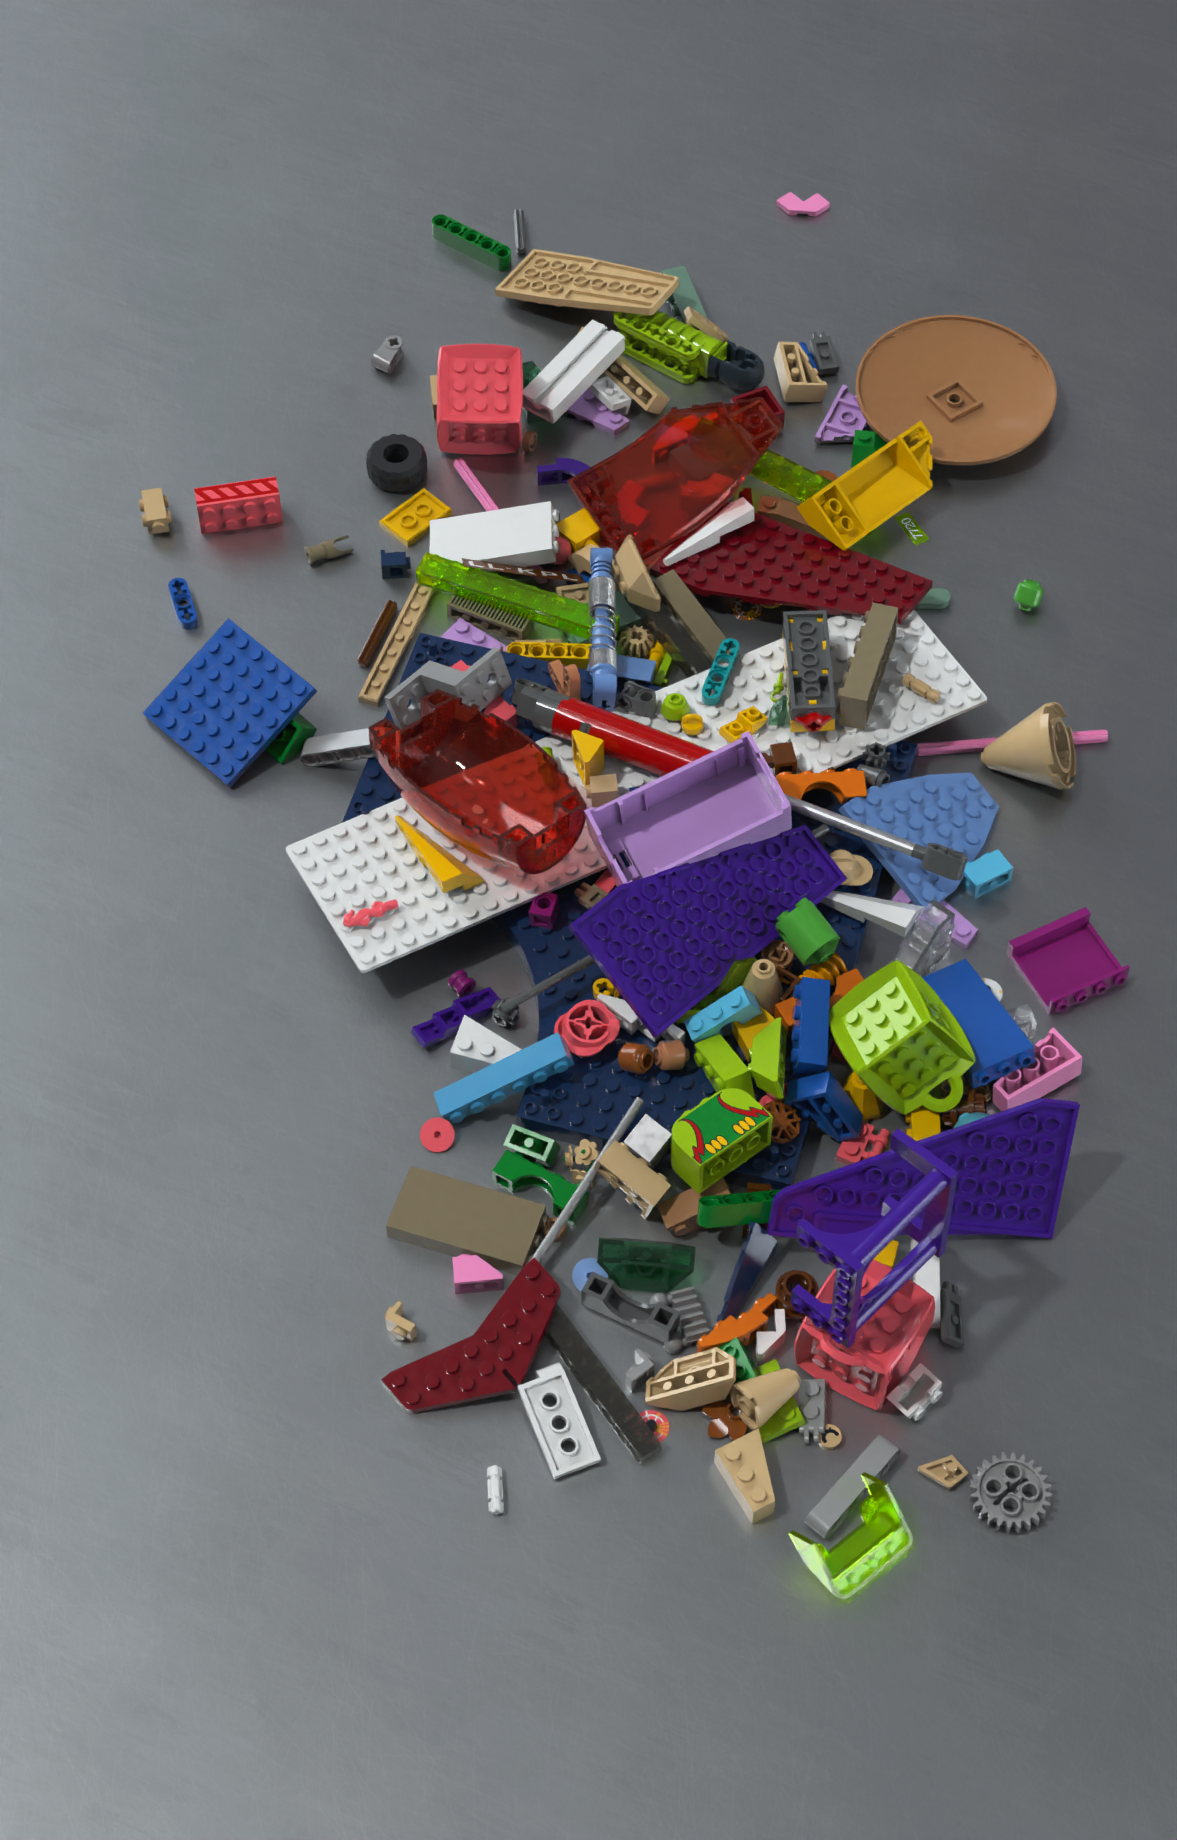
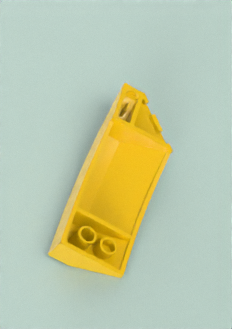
M920 420L796 508L809 526L845 551L904 507L932 489V480H930V471L932 470V455L930 454V446L932 445L931 434Z

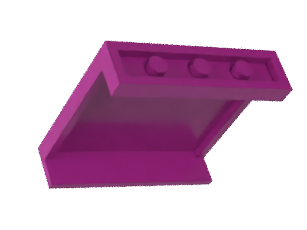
M1086 907L1008 942L1007 956L1049 1015L1054 1012H1062L1074 1003H1082L1088 997L1094 994L1099 995L1105 992L1107 988L1114 985L1119 986L1127 980L1130 969L1129 965L1122 967L1090 924L1091 913Z

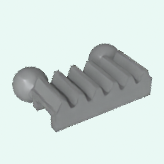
M692 1286L670 1292V1295L655 1293L651 1297L650 1304L657 1302L666 1306L672 1304L673 1309L680 1312L679 1326L683 1337L672 1335L669 1341L664 1342L665 1350L668 1353L678 1354L682 1351L683 1347H691V1344L698 1342L704 1334L708 1335L710 1333V1330L707 1328V1322L704 1319V1313L701 1311V1305L698 1302V1296L695 1294V1287Z

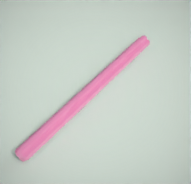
M456 459L454 461L455 469L486 511L498 510L499 507L464 459ZM541 565L527 566V568L544 570ZM533 576L538 584L542 585L548 581V578Z
M1105 729L1072 732L1074 745L1108 741V732ZM998 737L917 743L916 754L917 756L980 752L984 751V748Z

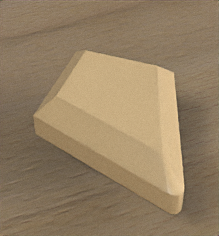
M953 1455L918 1466V1472L949 1490L969 1475V1472Z

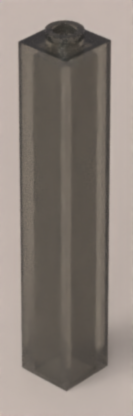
M625 595L624 599L687 678L711 668V661L662 600L660 602V611L654 612L628 602Z

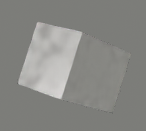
M645 1114L624 1140V1144L654 1169L671 1148L672 1134Z

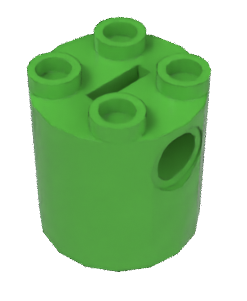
M805 897L795 905L796 908L790 913L787 910L777 917L779 922L776 923L775 929L804 966L808 964H822L834 955L840 937L813 902L808 901Z

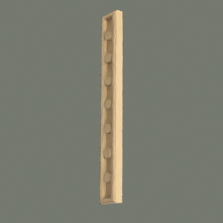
M420 573L358 696L359 702L379 707L440 584V578Z

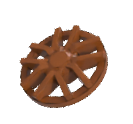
M771 1101L763 1106L765 1109L770 1107L771 1111H767L773 1116L772 1130L777 1132L776 1136L771 1135V1141L781 1144L791 1142L799 1134L801 1119L798 1118L796 1110L783 1101ZM781 1133L783 1134L785 1139L780 1138Z

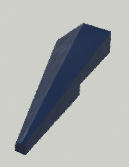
M751 1221L749 1224V1234L741 1247L742 1251L731 1276L724 1297L725 1304L721 1314H718L717 1322L720 1320L724 1321L730 1315L735 1319L737 1318L776 1254L777 1240L768 1235L767 1231L756 1222Z

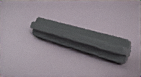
M516 209L513 212L516 253L524 255L526 253L524 211Z

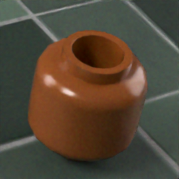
M628 1042L618 1053L619 1065L626 1072L638 1075L644 1074L653 1065L654 1058L651 1049L644 1044Z

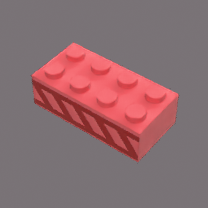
M276 476L194 488L201 534L283 522Z

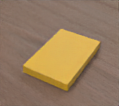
M423 488L379 521V526L406 547H409L430 531V520L448 518L452 515V509Z

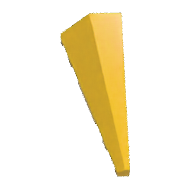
M395 816V823L423 867L428 868L443 893L460 886L467 890L484 882L480 875L403 817Z

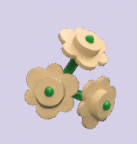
M587 1139L581 1140L579 1146L574 1149L575 1154H577L576 1156H573L571 1145H568V1152H564L562 1159L565 1167L569 1166L570 1173L572 1172L573 1176L571 1179L578 1185L600 1154L596 1150L597 1144ZM575 1161L579 1165L584 1164L589 1167L586 1171L573 1169V1162ZM595 1179L588 1189L592 1190L594 1188Z

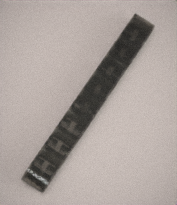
M557 1304L544 1336L636 1461L640 1464L662 1451L659 1440Z

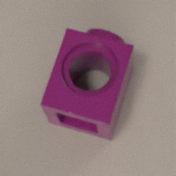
M542 893L534 897L529 910L531 926L553 929L560 909L558 895Z

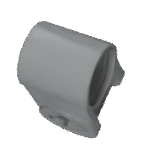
M396 335L387 337L380 348L373 354L371 366L386 373H392L396 365L403 358V350L401 349L403 342L401 337Z

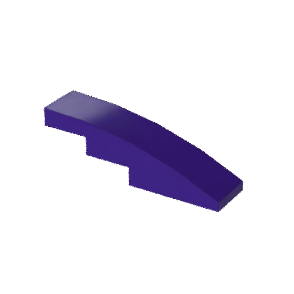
M491 987L453 1000L451 1007L433 1013L431 1020L413 1026L411 1034L424 1049L456 1034L464 1015L477 1022L493 1011L491 1008L497 999L500 1001L501 999Z

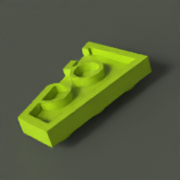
M776 1359L757 1367L760 1375L781 1370ZM793 1396L764 1425L759 1427L762 1444L806 1424Z

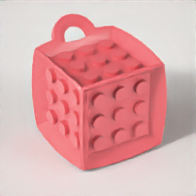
M497 344L441 346L437 356L438 449L442 452L469 455L516 453L522 441L523 368L521 349L519 347Z
M873 1259L862 1279L860 1296L869 1293L892 1268ZM836 1269L832 1271L815 1297L822 1303L832 1304ZM909 1279L856 1332L855 1342L849 1348L843 1344L836 1343L828 1332L823 1328H817L811 1319L805 1316L794 1345L796 1364L814 1378L825 1379L827 1386L836 1392L871 1409L880 1410L888 1400L886 1397L900 1384L932 1325L935 1314L934 1296Z

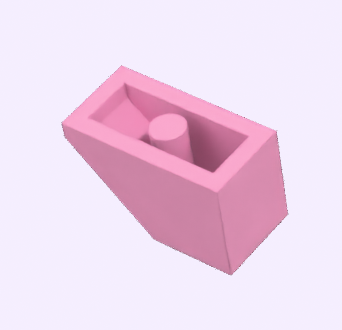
M461 1254L458 1257H452L455 1294L504 1290L503 1274L479 1256Z

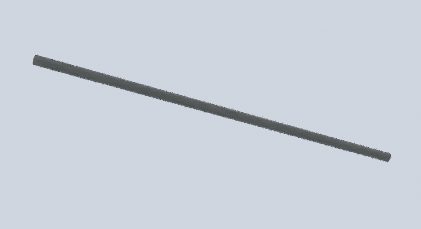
M823 824L811 832L817 839L829 832V827L827 824ZM588 955L499 1005L503 1014L590 966L595 961Z

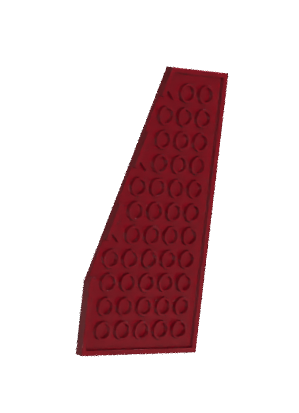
M716 498L650 568V575L657 578L674 569L690 591L706 597L714 594L742 598L743 602L769 606H775V603L805 607L808 608V611L826 610L827 614L839 616L841 613L865 616L866 611L871 610L873 603L898 607L897 624H902L930 591L933 583L932 580L854 550L846 549L843 551L828 540L755 512V521L720 536V543L666 566L663 563V559L730 504L719 498Z

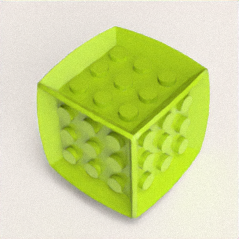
M899 960L893 961L856 985L829 1010V1028L840 1051L861 1081L886 1105L905 1115L922 1105L931 1111L945 1112L951 1110L959 1103L964 1091L961 1076L975 1063L974 1053L953 1014L929 984L910 967ZM946 1079L949 1081L951 1092L946 1098L936 1099L931 1096L929 1092Z

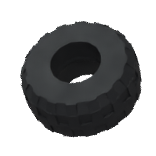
M390 434L389 436L381 437L371 445L367 452L366 466L368 476L376 486L385 491H408L419 485L425 478L427 472L426 451L423 445L416 439L404 434Z

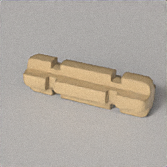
M907 673L902 678V684L908 688L911 687V690L922 697H928V701L936 703L940 699V692L934 688L931 690V686L912 674Z

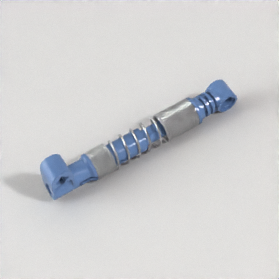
M591 548L588 613L592 618L588 622L592 626L589 629V633L592 635L589 638V642L592 644L589 647V672L593 678V705L607 711H612L615 707L617 688V652L615 649L617 645L615 641L616 588L615 580L612 577L613 551L612 548ZM595 618V623L592 625L591 620Z

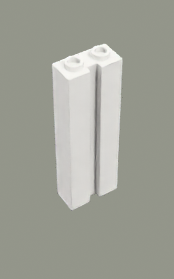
M591 320L523 389L522 407L554 424L625 351V336L614 330L609 332L604 324Z

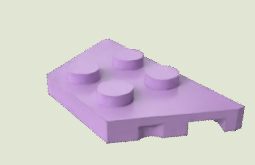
M842 385L815 435L814 442H854L855 430H865L868 425L860 411L856 395L853 396L848 391L846 385Z

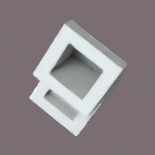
M775 1309L774 1331L756 1332L757 1365H762L785 1342L786 1325L784 1309Z

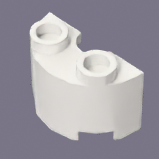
M920 1363L908 1375L904 1383L897 1386L886 1398L909 1419L913 1418L915 1421H918L925 1414V1408L930 1403L935 1404L943 1395V1392L940 1391L942 1382Z

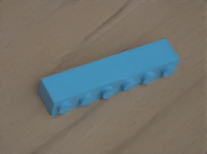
M557 1032L433 1094L441 1116L448 1120L450 1124L459 1123L465 1117L473 1113H479L494 1103H500L512 1094L523 1092L527 1087L535 1083H541L556 1073L566 1071L568 1067L574 1065V1061L567 1042Z

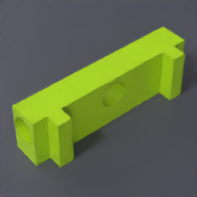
M669 645L653 685L664 688L668 686V676L673 664L680 661V651L677 650L676 646Z

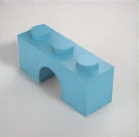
M741 985L685 1020L684 1023L692 1041L697 1043L719 1033L724 1037L721 1031L723 1026L731 1022L745 1024L761 1014L762 1011L755 995Z

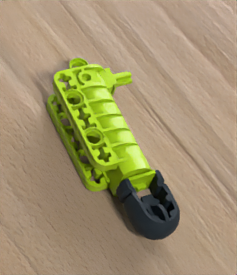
M659 310L653 315L612 311L614 324L619 328L618 332L625 336V351L623 354L680 383L690 384L700 375L705 378L712 376L714 378L719 377L722 382L738 390L748 391L758 386L764 377V363L761 358L741 346L736 347V344L729 340L724 343ZM634 348H641L642 351H636ZM667 364H672V365H674L675 367L670 368V367H668V366H666V365H667Z

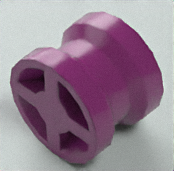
M460 969L451 975L447 985L451 989H455L456 994L461 998L472 993L476 987V981L468 978L467 972Z

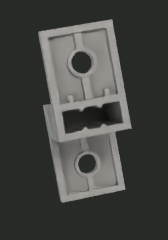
M494 647L464 672L429 660L387 694L384 699L397 731L404 734L432 710L469 721L513 683L501 650ZM409 699H411V704H410V706L407 708L408 703H409Z

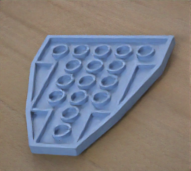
M972 773L931 774L881 784L880 788L877 785L871 786L866 790V797L853 798L841 806L839 812L845 817L924 847L928 843L940 844L965 854L968 857L967 862H973L986 841L999 806ZM860 837L915 905L925 907L922 914L950 896L962 881V879L957 881L927 871L921 867L922 860Z

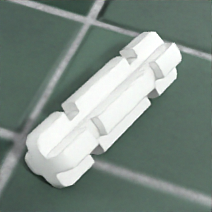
M493 1465L487 1468V1478H490L487 1480L488 1500H491V1502H488L489 1513L498 1515L504 1511L503 1502H501L503 1500L502 1480H500L502 1478V1469L497 1465Z

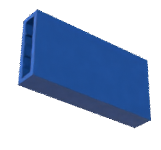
M967 959L922 977L953 1014L969 1041L976 1060L963 1076L973 1089L986 1085L997 1078L1006 1076L1035 1062L1033 1044Z

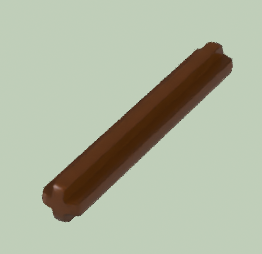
M388 600L357 658L359 666L367 667L397 610V603L395 601Z

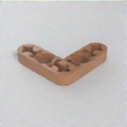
M559 659L549 662V673L558 692L581 700V680L577 666L571 664L563 667Z

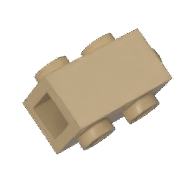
M161 487L142 490V499H139V506L141 512L145 511V514L141 515L143 527H148L149 535L169 532L168 523H171L172 519L170 510L166 511L165 509L169 507L167 495L163 496Z

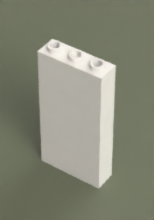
M551 501L430 520V570L433 577L445 580L496 572L493 570L464 567L461 558L520 567L556 562V553H559V544L556 540V537H559V530L555 524L556 521H559L558 511L553 509Z

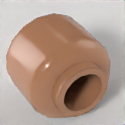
M680 1040L660 1041L653 1050V1060L655 1065H658L663 1071L681 1070L685 1063L689 1061V1050L685 1048Z

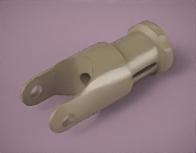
M349 535L322 541L321 544L316 546H305V555L309 564H313L314 561L323 558L327 560L352 552L353 548L341 551L337 550L334 546L336 542L349 538Z

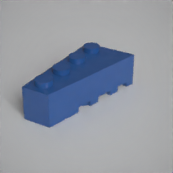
M802 977L799 984L794 987L793 998L796 999V1004L792 1015L794 1025L788 1081L823 1073L827 1067L830 980Z

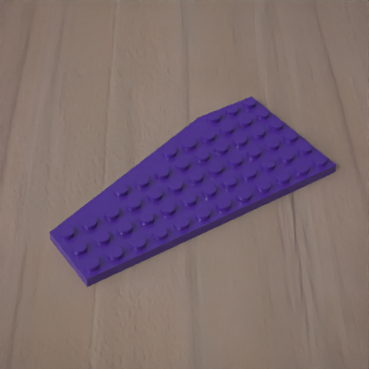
M803 825L752 844L748 843L720 852L719 855L691 864L686 863L636 881L621 884L567 927L655 1038L778 937L779 933L776 931L775 925L779 922L777 917L787 910L790 913L796 908L795 905L805 897L816 905L842 884L847 877L808 827Z

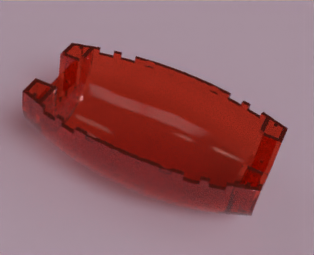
M436 689L420 698L421 718L400 730L389 719L384 718L369 727L370 746L382 770L397 792L431 827L454 844L472 854L505 868L527 874H539L558 864L578 841L585 825L586 817L584 810L587 808V804L576 786L572 787L569 783L568 775L558 769L556 761L526 734L495 714L490 713L487 715L480 711V706L472 704L470 707L462 703V698Z

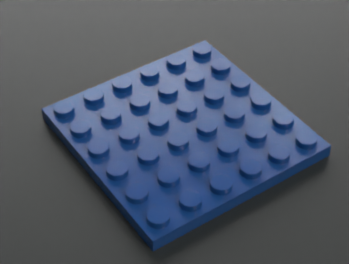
M228 618L145 709L143 715L231 788L315 695L317 690Z

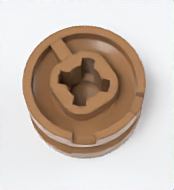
M773 940L762 949L761 959L771 961L775 968L777 966L783 969L788 967L787 971L790 972L793 966V951L786 942Z

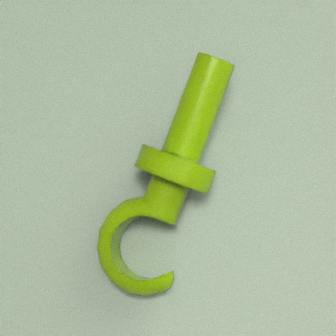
M783 673L778 674L777 683L773 686L775 691L770 695L771 701L775 703L782 700L781 698L774 699L773 696L779 695L784 690V685L782 684Z

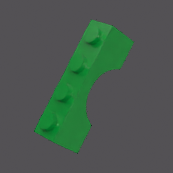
M509 1150L505 1151L492 1170V1182L512 1193L520 1188L529 1186L545 1190L553 1199V1215L559 1217L579 1186L578 1184L574 1185L566 1181L560 1174H553L547 1171L539 1163H532L526 1160L520 1153H513ZM587 1191L567 1220L568 1223L574 1225L588 1205Z

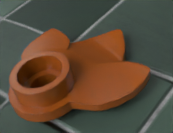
M720 1400L703 1407L702 1412L712 1419L708 1427V1436L710 1438L720 1439L729 1435L734 1441L745 1435L747 1430L746 1424L740 1416L732 1415L733 1411L742 1413L739 1406L734 1408L732 1402L727 1403Z

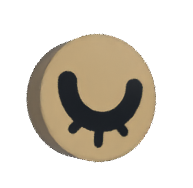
M826 1424L825 1434L819 1435L820 1443L817 1444L827 1451L837 1449L842 1439L840 1429L835 1425Z

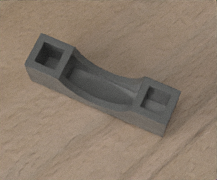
M592 1272L581 1291L582 1305L663 1343L669 1341L679 1327V1311L660 1302L655 1304L640 1303L624 1294L614 1281L595 1272Z

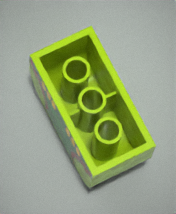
M727 1088L718 1091L709 1098H704L692 1110L685 1111L672 1127L671 1166L673 1170L694 1191L700 1194L770 1145L773 1116L751 1095L740 1089Z

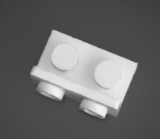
M608 376L597 379L588 388L609 410L614 411L618 409L623 415L628 414L632 399Z

